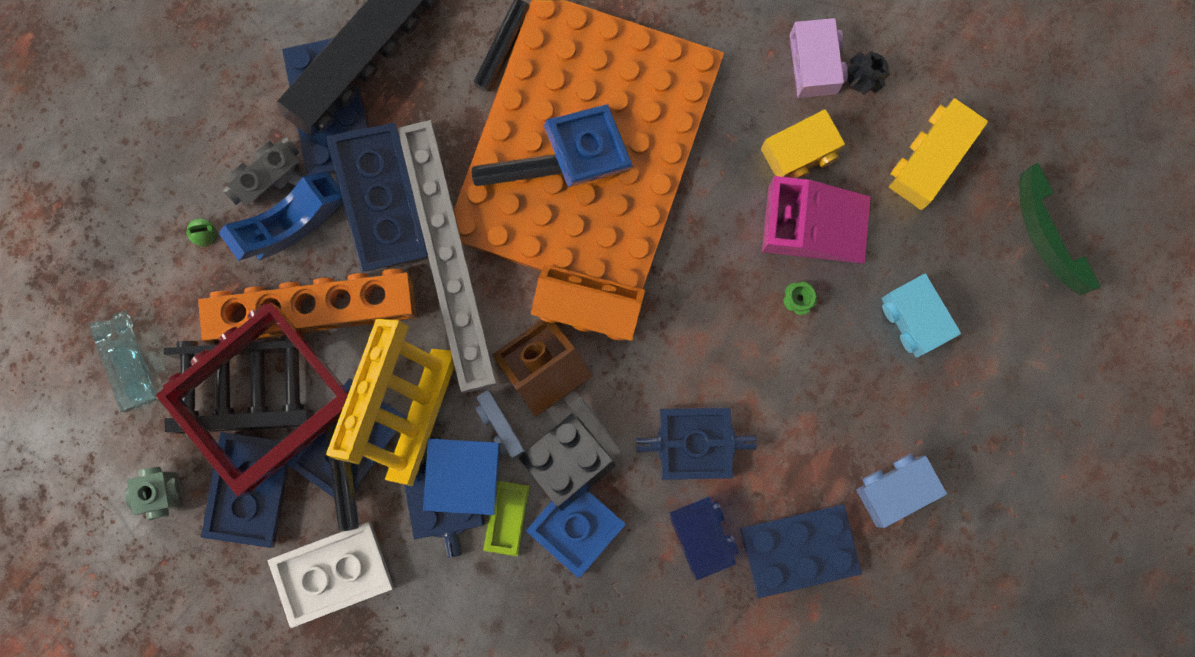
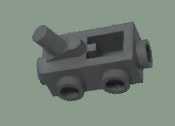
M287 137L275 145L269 140L254 153L258 159L249 167L243 162L228 174L232 181L222 191L235 205L242 202L245 206H248L271 185L276 186L279 190L287 182L296 186L301 178L305 176L294 170L295 166L300 162L296 158L299 151Z

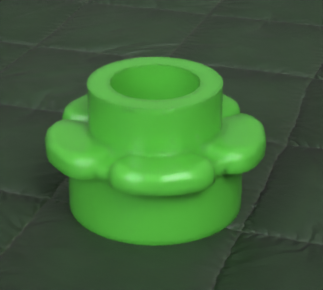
M804 281L791 283L785 289L786 297H784L783 302L789 311L793 310L797 315H805L810 312L811 308L816 306L817 294L809 283ZM797 296H803V301H798Z

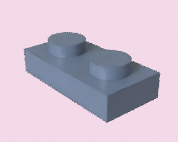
M487 390L476 398L481 405L475 409L485 426L492 423L498 433L493 440L495 443H501L500 452L502 455L505 456L509 453L515 459L526 452L493 394Z

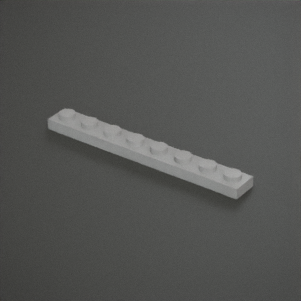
M431 120L397 128L460 390L463 394L495 386L497 383Z

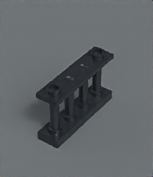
M286 335L281 336V341L250 343L237 354H250L251 407H247V413L234 414V409L230 408V360L215 372L216 409H212L211 416H199V411L195 410V389L182 398L208 432L300 427L315 414V412L304 410V405L300 404L299 350ZM177 341L176 347L164 348V355L180 359V374H182L192 366L190 362L197 354L207 349L211 351L217 345L198 346V341ZM285 352L286 405H282V411L269 412V407L265 406L264 354ZM164 418L165 433L186 434L174 418Z

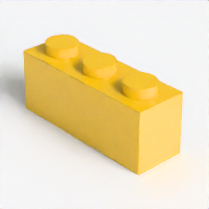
M955 98L947 107L939 105L928 120L933 124L928 133L926 134L921 131L909 148L914 151L910 158L906 160L902 157L890 173L895 178L889 185V188L920 210H923L931 203L988 123L986 119Z

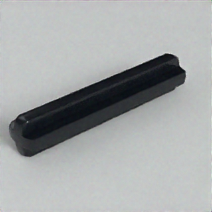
M513 0L474 79L475 86L486 92L491 91L520 32L529 9L527 2Z
M555 154L473 166L471 170L475 186L563 174Z
M331 426L325 430L327 449L336 426ZM329 457L338 529L342 532L356 530L359 527L351 463Z

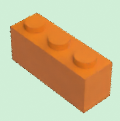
M545 264L538 277L531 315L538 316L541 320L549 323L561 322L569 324L579 331L588 332L592 330L606 334L614 340L626 339L632 341L645 290Z

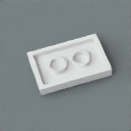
M371 521L359 525L356 530L337 533L267 560L290 628L394 589Z

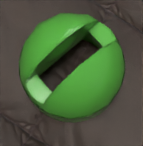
M196 218L188 224L186 234L193 244L199 247H207L216 240L217 229L210 221ZM204 227L208 228V231L194 233L195 229Z

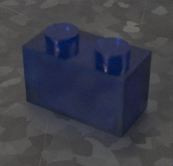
M706 496L668 512L694 579H702L737 564L734 555L739 554L732 535L728 534L725 536L720 522L725 521V517L718 501L711 502L710 497Z

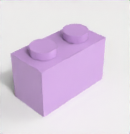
M835 18L795 22L790 32V43L797 97L804 98L838 94L844 82L847 81L848 72L846 62H841L840 50L843 48V34L841 30H837Z

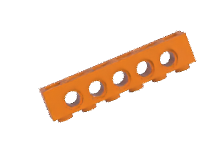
M388 269L382 271V276L368 277L367 273H356L348 275V280L334 282V278H318L313 280V285L300 286L299 282H286L279 284V289L266 290L265 287L256 286L245 288L243 294L231 295L230 291L211 292L210 298L198 299L202 341L209 344H219V338L224 332L235 326L239 328L249 320L247 316L253 309L257 310L262 305H267L270 302H280L282 312L301 334L371 325L375 323L376 319L399 321L417 319L413 279L407 272L403 273L402 269ZM377 289L385 290V299L380 304L372 305L370 303L372 292ZM344 293L350 294L351 300L349 305L344 309H337V298ZM308 298H315L316 306L314 310L308 314H303V302ZM244 306L246 308L245 318L235 323V311ZM275 323L256 339L278 337L285 334Z

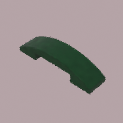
M1036 163L1020 174L1019 182L1021 212L1035 249L1052 273L1080 296L1100 288L1085 256L1072 261L1043 203L1044 199L1054 193L1039 163Z

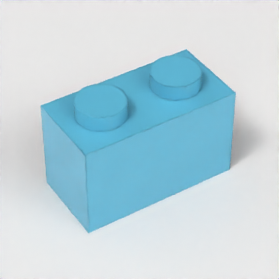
M926 273L881 298L884 302L882 305L884 314L891 323H896L902 333L900 340L904 348L909 353L913 352L916 358L961 334Z

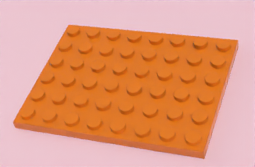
M531 0L454 208L462 245L540 272L544 265L547 264L643 289L724 52L566 0ZM606 104L609 105L633 165L629 171L569 188L563 174L482 186L474 185L471 174L473 166L555 154L544 127L546 120Z

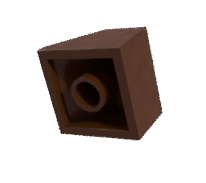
M543 320L492 354L535 417L593 376L577 350L557 325Z

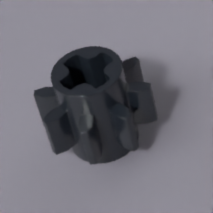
M872 50L864 55L860 51L850 60L852 65L847 68V79L854 90L865 95L870 90L876 93L886 85L884 80L890 76V73L888 72V63L882 55L874 53Z

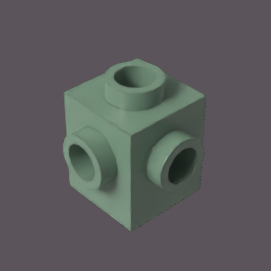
M152 467L139 470L140 477L127 479L128 488L125 491L127 506L132 509L133 515L146 514L147 520H153L169 516L170 509L183 507V490L177 472H162L161 467Z

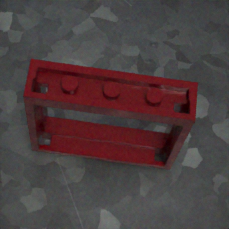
M271 302L267 305H262L257 310L253 309L247 316L249 320L239 328L235 326L224 332L220 336V343L211 351L207 349L197 354L190 362L192 364L191 367L182 374L176 373L168 378L169 381L162 386L163 389L155 395L237 497L248 496L323 434L327 428L335 424L340 418L349 393L282 310ZM276 323L336 397L242 473L182 398Z

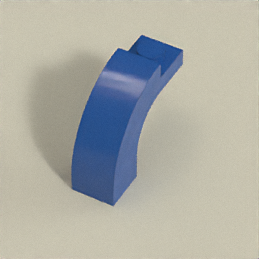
M328 171L304 176L280 203L257 216L224 225L219 234L238 261L256 256L258 260L268 258L297 243L318 228L343 203L339 186Z

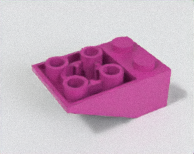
M774 176L768 186L762 252L864 264L871 197L812 180Z

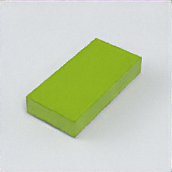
M498 481L496 515H489L483 551L519 556L530 486Z

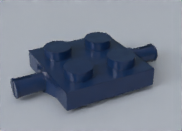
M730 408L660 409V429L657 438L636 437V444H650V446H636L637 453H658L661 461L662 480L733 478L732 460L736 450H756L757 443L743 444L742 442H755L757 440L756 435L735 436L731 426Z
M425 462L420 466L413 486L404 485L414 540L430 536L444 537L447 558L462 556L458 534L469 528L484 526V516L482 514L423 511Z

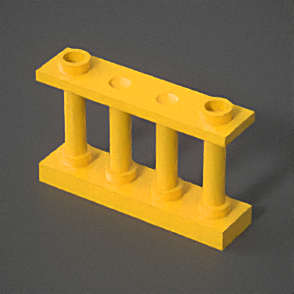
M376 319L326 455L336 460L360 464L361 458L364 456L389 467L385 480L413 486L455 365L451 350L431 348L430 353H427L405 341L409 328L405 323L399 320ZM399 354L424 367L418 386L393 374ZM387 388L413 400L406 420L380 408ZM374 422L401 433L394 453L368 442Z

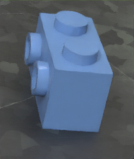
M910 453L893 462L895 469L885 474L878 470L862 479L865 485L857 488L856 491L876 527L886 528L947 495L926 456L914 458L913 454Z

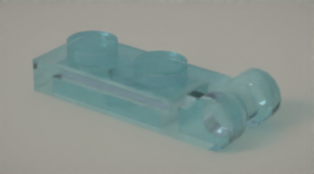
M123 310L113 314V318L104 322L101 319L91 323L90 329L120 412L126 413L158 400L136 340L133 323L129 314ZM118 331L120 338L111 341L110 334Z

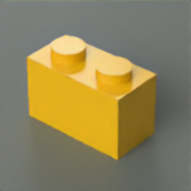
M824 109L765 139L761 151L775 176L802 179L809 174L808 169L818 164L821 168H824L839 159L838 154L845 146V143L827 110Z

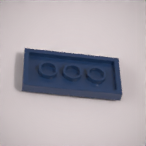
M333 38L282 49L289 87ZM360 85L355 89L357 93L352 102L345 108L341 106L333 114L335 119L324 133L319 131L311 138L298 128L307 176L323 171H328L330 175L335 174L326 140L327 136L368 128Z
M396 123L327 136L326 140L361 273L428 258Z

